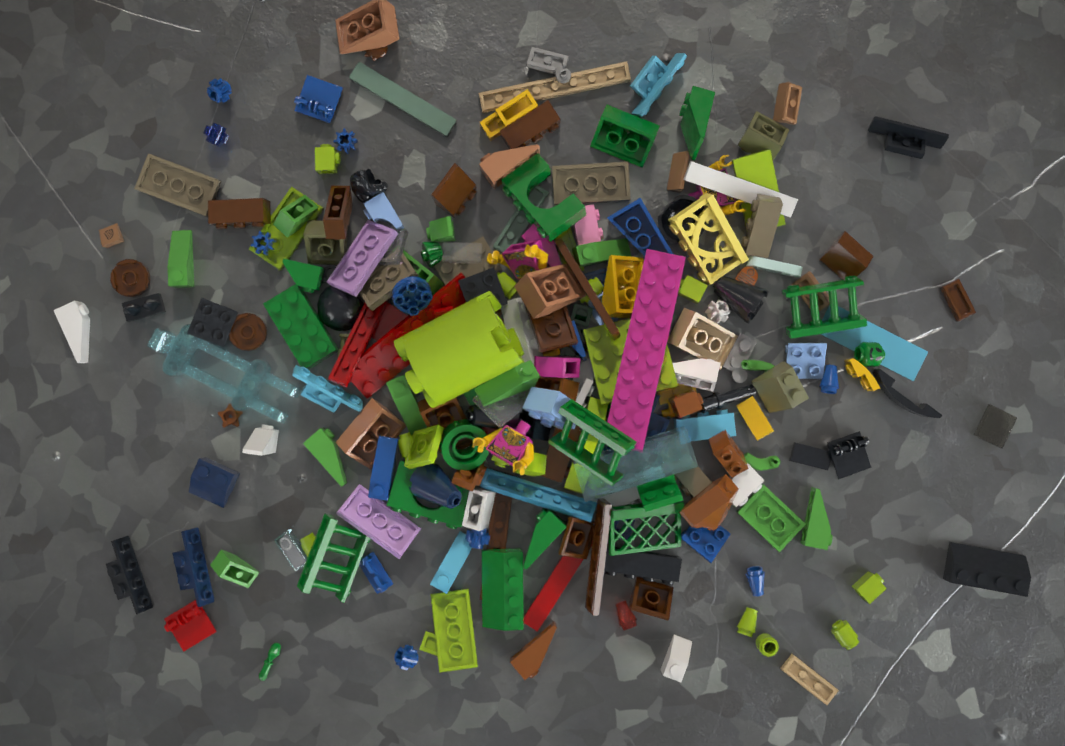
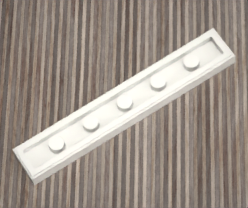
M690 161L683 179L751 204L753 200H756L757 194L780 197L783 202L781 214L788 217L792 216L798 201L796 198Z

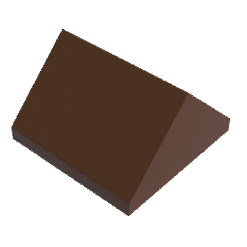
M844 231L819 260L841 280H845L847 276H859L868 267L873 255Z
M568 516L567 527L564 529L558 554L587 560L593 540L595 521L588 522Z
M636 577L628 605L633 611L668 621L674 587Z

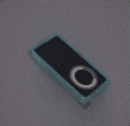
M291 529L274 540L295 571L305 565L307 556Z

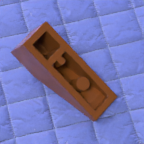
M555 621L510 658V663L524 680L528 677L531 679L538 674V669L557 629Z

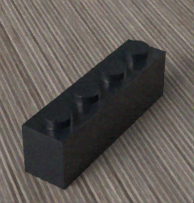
M607 546L604 571L605 574L616 576V573L624 574L626 578L635 579V576H640L646 581L653 582L654 579H660L662 583L673 584V582H679L682 558L680 556L647 551L611 556L609 555V546Z

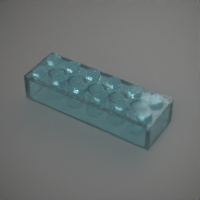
M685 427L647 437L643 452L631 450L625 456H621L616 470L624 475L613 486L604 482L574 460L572 461L585 502L698 467L690 437ZM615 450L603 451L600 459L610 464Z

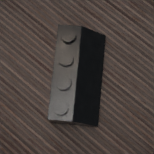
M949 542L943 575L944 580L954 584L1028 597L1031 575L1025 555Z

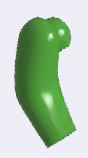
M743 360L741 362V367L749 371L765 370L767 372L775 367L771 363L760 360Z
M748 452L744 455L746 462L758 471L774 469L780 465V459L777 456L760 459Z

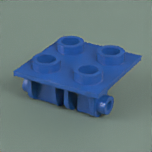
M307 75L300 96L295 97L294 103H296L294 111L331 123L343 87Z
M721 525L714 531L704 527L694 528L689 526L687 530L682 532L681 539L712 563L730 536V533Z

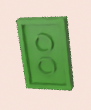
M762 484V488L753 493L748 501L736 512L780 552L806 524Z

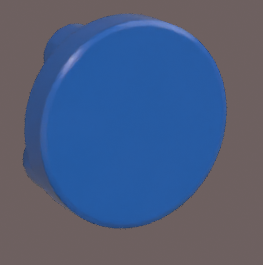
M415 276L401 279L392 291L395 306L400 311L409 313L411 316L419 314L421 310L429 305L433 298L429 284L424 279Z

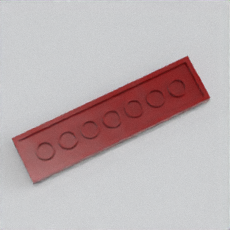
M462 273L458 274L436 292L429 305L421 310L419 314L415 316L408 315L363 353L350 381L367 399L410 364L409 360L403 361L399 356L394 340L434 320V310L453 306L455 309L466 303L458 280L466 278Z

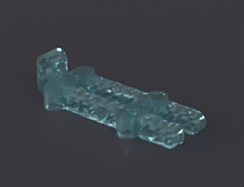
M190 324L183 326L178 336L164 329H155L147 346L160 353L168 354L163 363L165 374L180 376L184 373L231 397L232 407L237 411H246L252 408L280 423H285L288 417L287 413L258 399L257 396L264 383L295 398H298L302 389L270 373L271 366L267 361L256 359L249 362L211 342L195 336L190 338L189 334H187ZM184 345L187 351L184 355H181L180 348ZM199 348L246 372L238 388L190 364L196 349ZM174 362L178 366L176 372H173L171 370V366ZM259 363H262L264 370L259 374L256 367ZM250 380H253L255 383L253 390H249L247 386ZM241 397L246 400V405L243 408L239 405Z

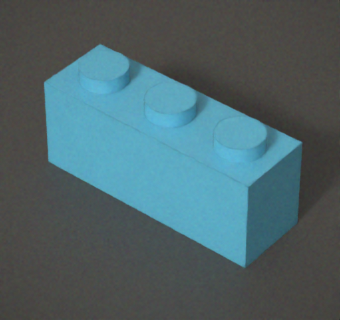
M728 409L717 410V414L709 415V412L704 414L700 412L697 413V417H690L689 414L682 418L674 419L676 440L678 443L706 440L724 430L727 431L730 437L736 436L734 413H728Z

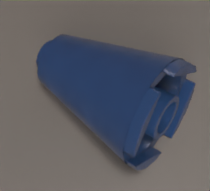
M434 462V464L415 469L410 478L412 485L411 487L409 486L413 495L450 509L460 504L461 492L437 463Z

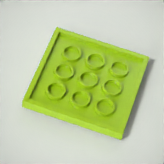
M631 318L614 322L621 335L615 341L605 325L583 330L601 405L612 403ZM668 344L666 345L656 392L678 387Z

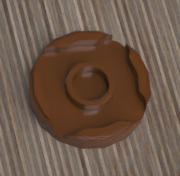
M122 260L112 269L110 277L112 287L116 292L125 297L142 295L150 284L148 268L137 260Z
M239 314L230 331L229 340L240 350H256L263 345L267 338V327L262 318L255 314Z

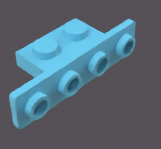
M676 53L667 66L657 56H652L630 85L642 98L633 110V115L642 117L649 112L651 104L661 96L663 88L672 81L675 72L684 65V60L687 58L685 53Z
M295 365L292 376L306 383L301 391V396L333 413L341 403L361 412L363 401L357 395H351L345 392L342 387L332 385L324 377L316 376L307 368Z

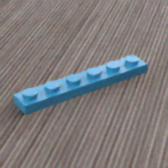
M488 468L480 484V488L588 522L592 521L597 502Z

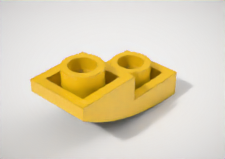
M854 358L844 360L847 373L852 375L853 378L861 376L860 383L865 390L875 391L880 388L873 375Z
M753 396L736 405L757 441L774 432Z

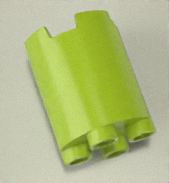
M488 291L394 340L399 356L403 361L409 360L413 368L405 373L410 388L415 394L423 392L431 408L442 405L524 363L521 356L525 353L515 329L507 330L500 317L495 314L502 306L492 292Z

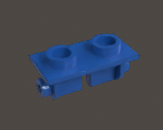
M374 551L361 559L359 566L377 594L382 593L394 584Z

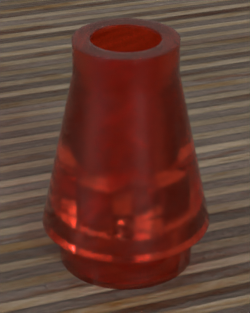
M626 600L615 604L619 626H622L623 631L637 626V618Z

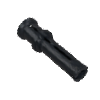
M751 384L721 394L714 392L710 396L702 397L704 404L701 405L703 409L700 412L704 414L707 410L721 409L725 404L751 396L754 397L756 395L755 389H752L754 386Z

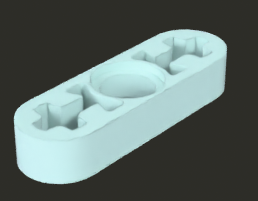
M748 256L747 267L791 277H801L803 268L801 266Z

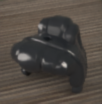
M371 169L357 171L350 177L351 190L362 203L367 202L377 194L385 192L388 188V184L382 179L375 180Z

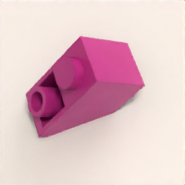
M535 356L534 366L540 376L579 378L580 358L571 356Z

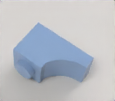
M384 192L363 203L366 207L363 211L369 220L388 222L397 231L405 228Z

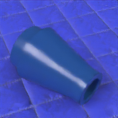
M825 366L819 386L822 393H837V389H839L837 366Z
M752 566L747 568L745 575L752 590V595H764L765 572L762 570V567Z

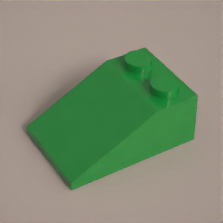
M692 86L691 92L686 93L679 112V116H682L681 129L690 158L694 161L705 137L715 96L714 91Z
M543 508L536 515L537 520L523 562L525 570L567 527L566 523L553 510H545Z

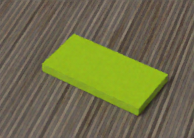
M770 149L731 160L733 161L735 177L779 192ZM748 202L741 203L742 209H746L743 213L745 225L753 212L751 211V203ZM780 214L777 227L786 225L784 215Z
M292 186L271 215V224H265L261 230L264 236L269 232L271 234L270 239L276 240L272 246L275 250H269L268 255H265L263 251L260 254L255 253L256 247L250 246L249 248L250 251L280 271L285 267L282 263L283 258L289 260L304 239V231L307 225L306 222L300 230L288 238L273 225L281 209L304 195ZM315 203L319 208L309 220L316 221L324 208ZM263 240L260 242V244H262L263 246L267 244Z
M469 589L449 591L447 594L444 592L430 594L439 673L478 667Z

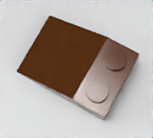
M454 163L431 196L438 207L455 218L464 212L466 208L464 205L468 199L471 201L475 197L477 187L469 176Z

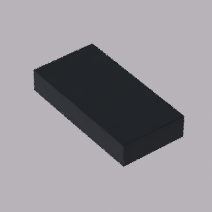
M794 442L789 461L828 471L831 455L827 450Z

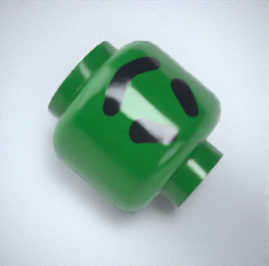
M862 342L855 348L854 358L865 367H877L884 360L885 351L877 342Z

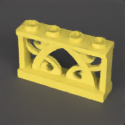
M705 193L699 197L700 199L668 220L671 224L669 225L671 231L680 240L678 242L680 247L689 255V263L697 269L699 280L702 283L712 285L716 280L749 259L714 195ZM704 206L705 208L698 217L695 214H693L696 210ZM687 217L693 218L696 221L695 224L688 222L689 229L685 231L682 227L683 220ZM712 219L713 225L711 227L704 224V222L709 224V220ZM702 228L710 232H719L714 242L715 252L698 248L699 235ZM721 241H724L725 247H723V248L720 247V249H721V251H720V250H719V243H720ZM733 257L732 260L723 265L722 259ZM714 259H717L718 267L716 271L709 273L706 269L707 263H711V268H713L715 265Z

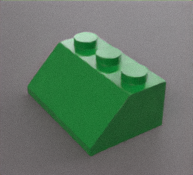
M606 104L590 147L643 168L660 125Z

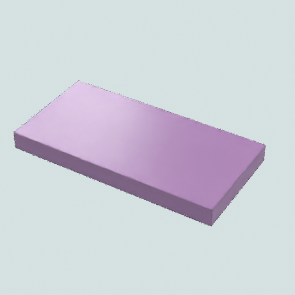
M367 220L327 280V283L357 297L398 235L396 230Z
M359 484L336 514L400 559L421 528L401 513L390 510L391 507L387 506V503L384 501L368 498L369 490Z

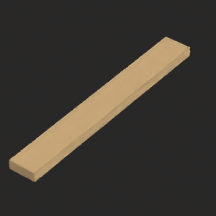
M626 61L571 73V79L567 83H560L556 77L481 92L479 93L482 112L486 113L495 111L527 89L537 102L631 82V77Z

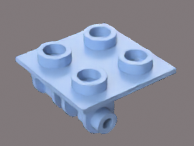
M788 343V345H785V353H787L786 363L793 367L799 379H822L827 343Z

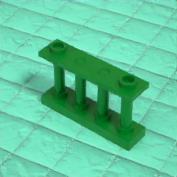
M847 276L845 280L803 287L792 285L782 290V294L786 298L790 297L793 321L791 326L785 327L786 335L792 339L866 327L867 319L858 313L856 286L864 285V281L857 278V276ZM848 288L850 314H848V317L841 318L838 314L836 289ZM828 291L831 317L829 320L822 321L819 317L817 293ZM809 294L812 320L810 323L803 324L800 321L798 296Z
M572 399L562 405L558 412L566 418L562 432L552 437L548 443L601 478L604 482L613 486L624 475L616 470L621 456H625L634 449L637 441ZM573 423L582 428L577 443L568 438ZM589 434L598 439L593 454L584 448ZM605 444L615 450L610 464L600 459Z
M325 513L297 587L301 592L310 594L311 588L314 587L336 592L335 596L345 603L346 598L351 593V585L367 543L371 539L358 530L337 525L338 520L332 515ZM337 532L357 538L354 548L351 549L330 543L332 534ZM329 550L350 556L347 566L344 567L323 561L325 552ZM324 569L343 574L340 584L317 580L318 570Z

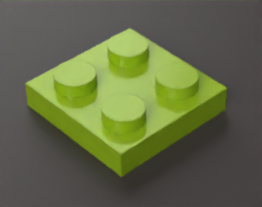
M435 425L414 431L404 466L413 469L434 464L439 444L442 441L444 428L440 425Z

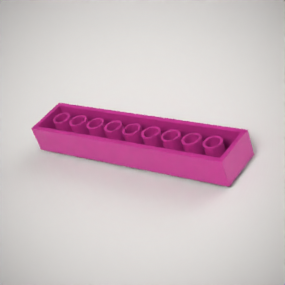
M650 249L646 250L607 423L637 441L635 448L632 450L643 452L686 259L684 256Z

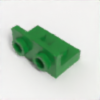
M673 472L636 484L645 512L683 501Z

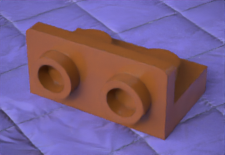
M485 461L479 467L472 470H456L452 483L473 492L476 485L480 486L487 469L484 466Z

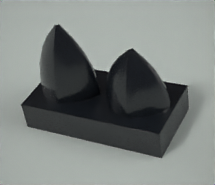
M160 293L122 303L127 322L166 312Z

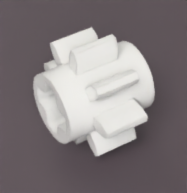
M718 299L716 303L711 301L707 306L708 309L705 313H707L708 319L718 324L720 321L725 323L729 318L728 315L731 311L726 302Z

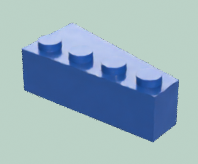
M641 198L607 217L644 256L647 249L673 254Z

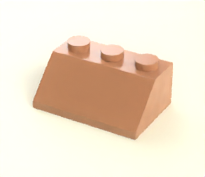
M371 398L335 443L345 454L371 469L374 464L379 436L397 438L406 427V424L385 406Z

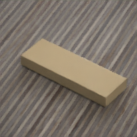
M793 654L789 656L780 668L826 705L830 703L839 691Z

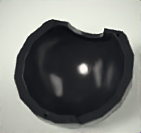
M679 195L670 201L658 214L659 230L663 237L671 243L679 244L680 240L669 227L671 224L668 219L697 201L695 197ZM704 206L696 210L693 214H695L698 217L700 213L703 211ZM687 217L683 220L682 227L685 231L689 229L688 222L695 224L696 221L693 218ZM703 228L701 229L699 237L705 231Z
M330 285L319 296L317 302L318 315L321 321L330 329L347 331L353 328L364 303L358 296L355 297Z

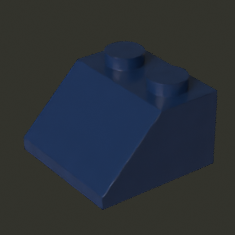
M199 458L190 478L189 493L224 508L240 473L209 458Z

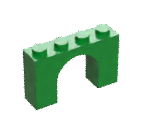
M537 153L501 180L503 185L502 191L508 198L511 197L514 200L513 204L519 211L522 210L526 214V220L531 225L534 224L537 227L538 234L543 239L546 238L551 242L585 217L586 207L574 193L555 207L548 209L538 208L529 201V195L533 188L551 176L550 166Z
M401 460L387 502V506L391 507L390 510L399 513L404 510L415 518L424 516L428 518L427 521L438 524L440 521L446 523V527L452 529L461 528L469 490L455 485L461 492L462 497L460 504L452 509L444 506L437 508L426 507L417 500L416 496L409 489V486L411 487L412 485L410 478L417 468L409 469L404 466L405 460Z

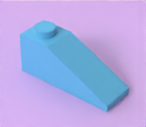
M459 531L430 585L446 594L472 549L467 539H465L466 534L462 531Z

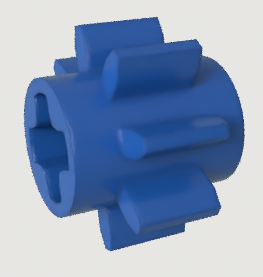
M215 78L209 82L210 86L207 88V94L211 100L217 103H224L230 99L228 95L232 94L231 86L227 81L222 80V78L218 80Z
M343 128V132L340 134L336 132L337 139L333 140V142L339 144L337 147L338 151L344 149L346 154H348L349 150H356L354 143H357L358 140L352 138L355 134L353 131L347 133L346 129ZM343 139L349 140V143H343Z
M259 231L258 236H252L254 243L251 244V247L257 248L255 253L260 254L263 251L265 255H268L269 250H275L272 246L276 240L270 239L271 234L269 232L264 236L263 232ZM262 240L267 243L265 246L260 244Z
M472 529V531L467 530L465 539L469 542L470 547L483 549L484 544L489 545L490 535L486 533L487 529L481 531Z
M405 645L404 648L400 647L396 651L394 659L396 665L400 666V669L408 670L409 667L413 668L417 664L419 656L417 650L413 649V646Z

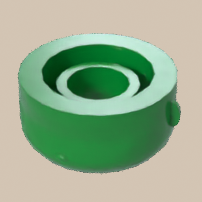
M467 419L454 421L443 430L442 441L439 444L440 453L443 455L446 463L454 469L466 471L477 468L486 460L489 452L486 450V447H484L482 453L477 452L478 446L472 447L473 440L478 437L483 438L487 434L481 426L472 425ZM461 438L472 439L471 445L466 449H456V443Z

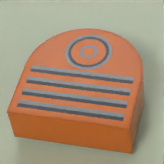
M744 267L739 271L735 279L754 285L758 279V273L753 267Z

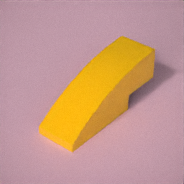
M527 89L497 108L493 114L480 121V126L489 140L492 141L500 136V130L538 107V104Z

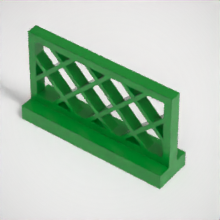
M680 501L645 512L642 503L612 506L608 534L609 555L681 547V514L679 512L684 507V503ZM670 514H675V521L670 526L665 520ZM653 516H657L660 520L652 527L648 521ZM635 518H639L642 523L635 530L630 524ZM621 520L625 524L617 532L614 529V521ZM664 523L668 529L661 536L657 530ZM647 525L651 531L644 538L639 533ZM629 527L634 533L626 540L621 535ZM673 532L675 534V542L669 543L665 539ZM655 533L660 539L655 545H651L648 541ZM636 536L643 540L638 547L631 545ZM620 537L625 544L620 549L615 550V542Z

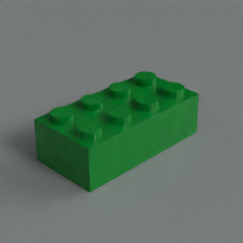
M295 284L263 303L301 367L309 370L338 352L339 348L305 292L302 291V287Z

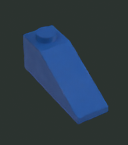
M379 436L368 498L387 501L390 496L398 439L385 436Z

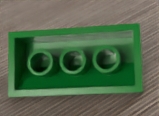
M520 548L481 550L482 627L503 631L524 630L523 552Z

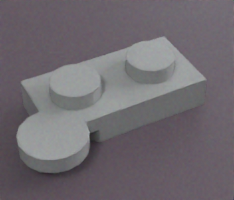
M535 47L531 48L527 61L528 68L555 74L557 81L560 83H567L571 79V72L566 68L569 56Z
M742 333L738 334L722 366L732 371V379L737 383L746 381L748 375L746 370L741 367V362L749 359L757 343L756 340Z

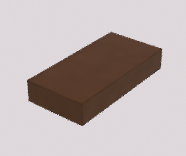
M960 279L940 287L956 321H961L976 313Z

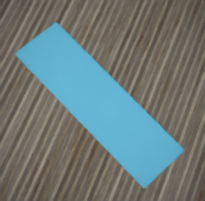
M830 305L822 321L829 320L831 317ZM838 306L839 316L841 318L848 317L850 312ZM867 321L866 327L821 334L853 351L862 342L879 343L885 351V358L880 365L912 381L915 380L928 354V351Z

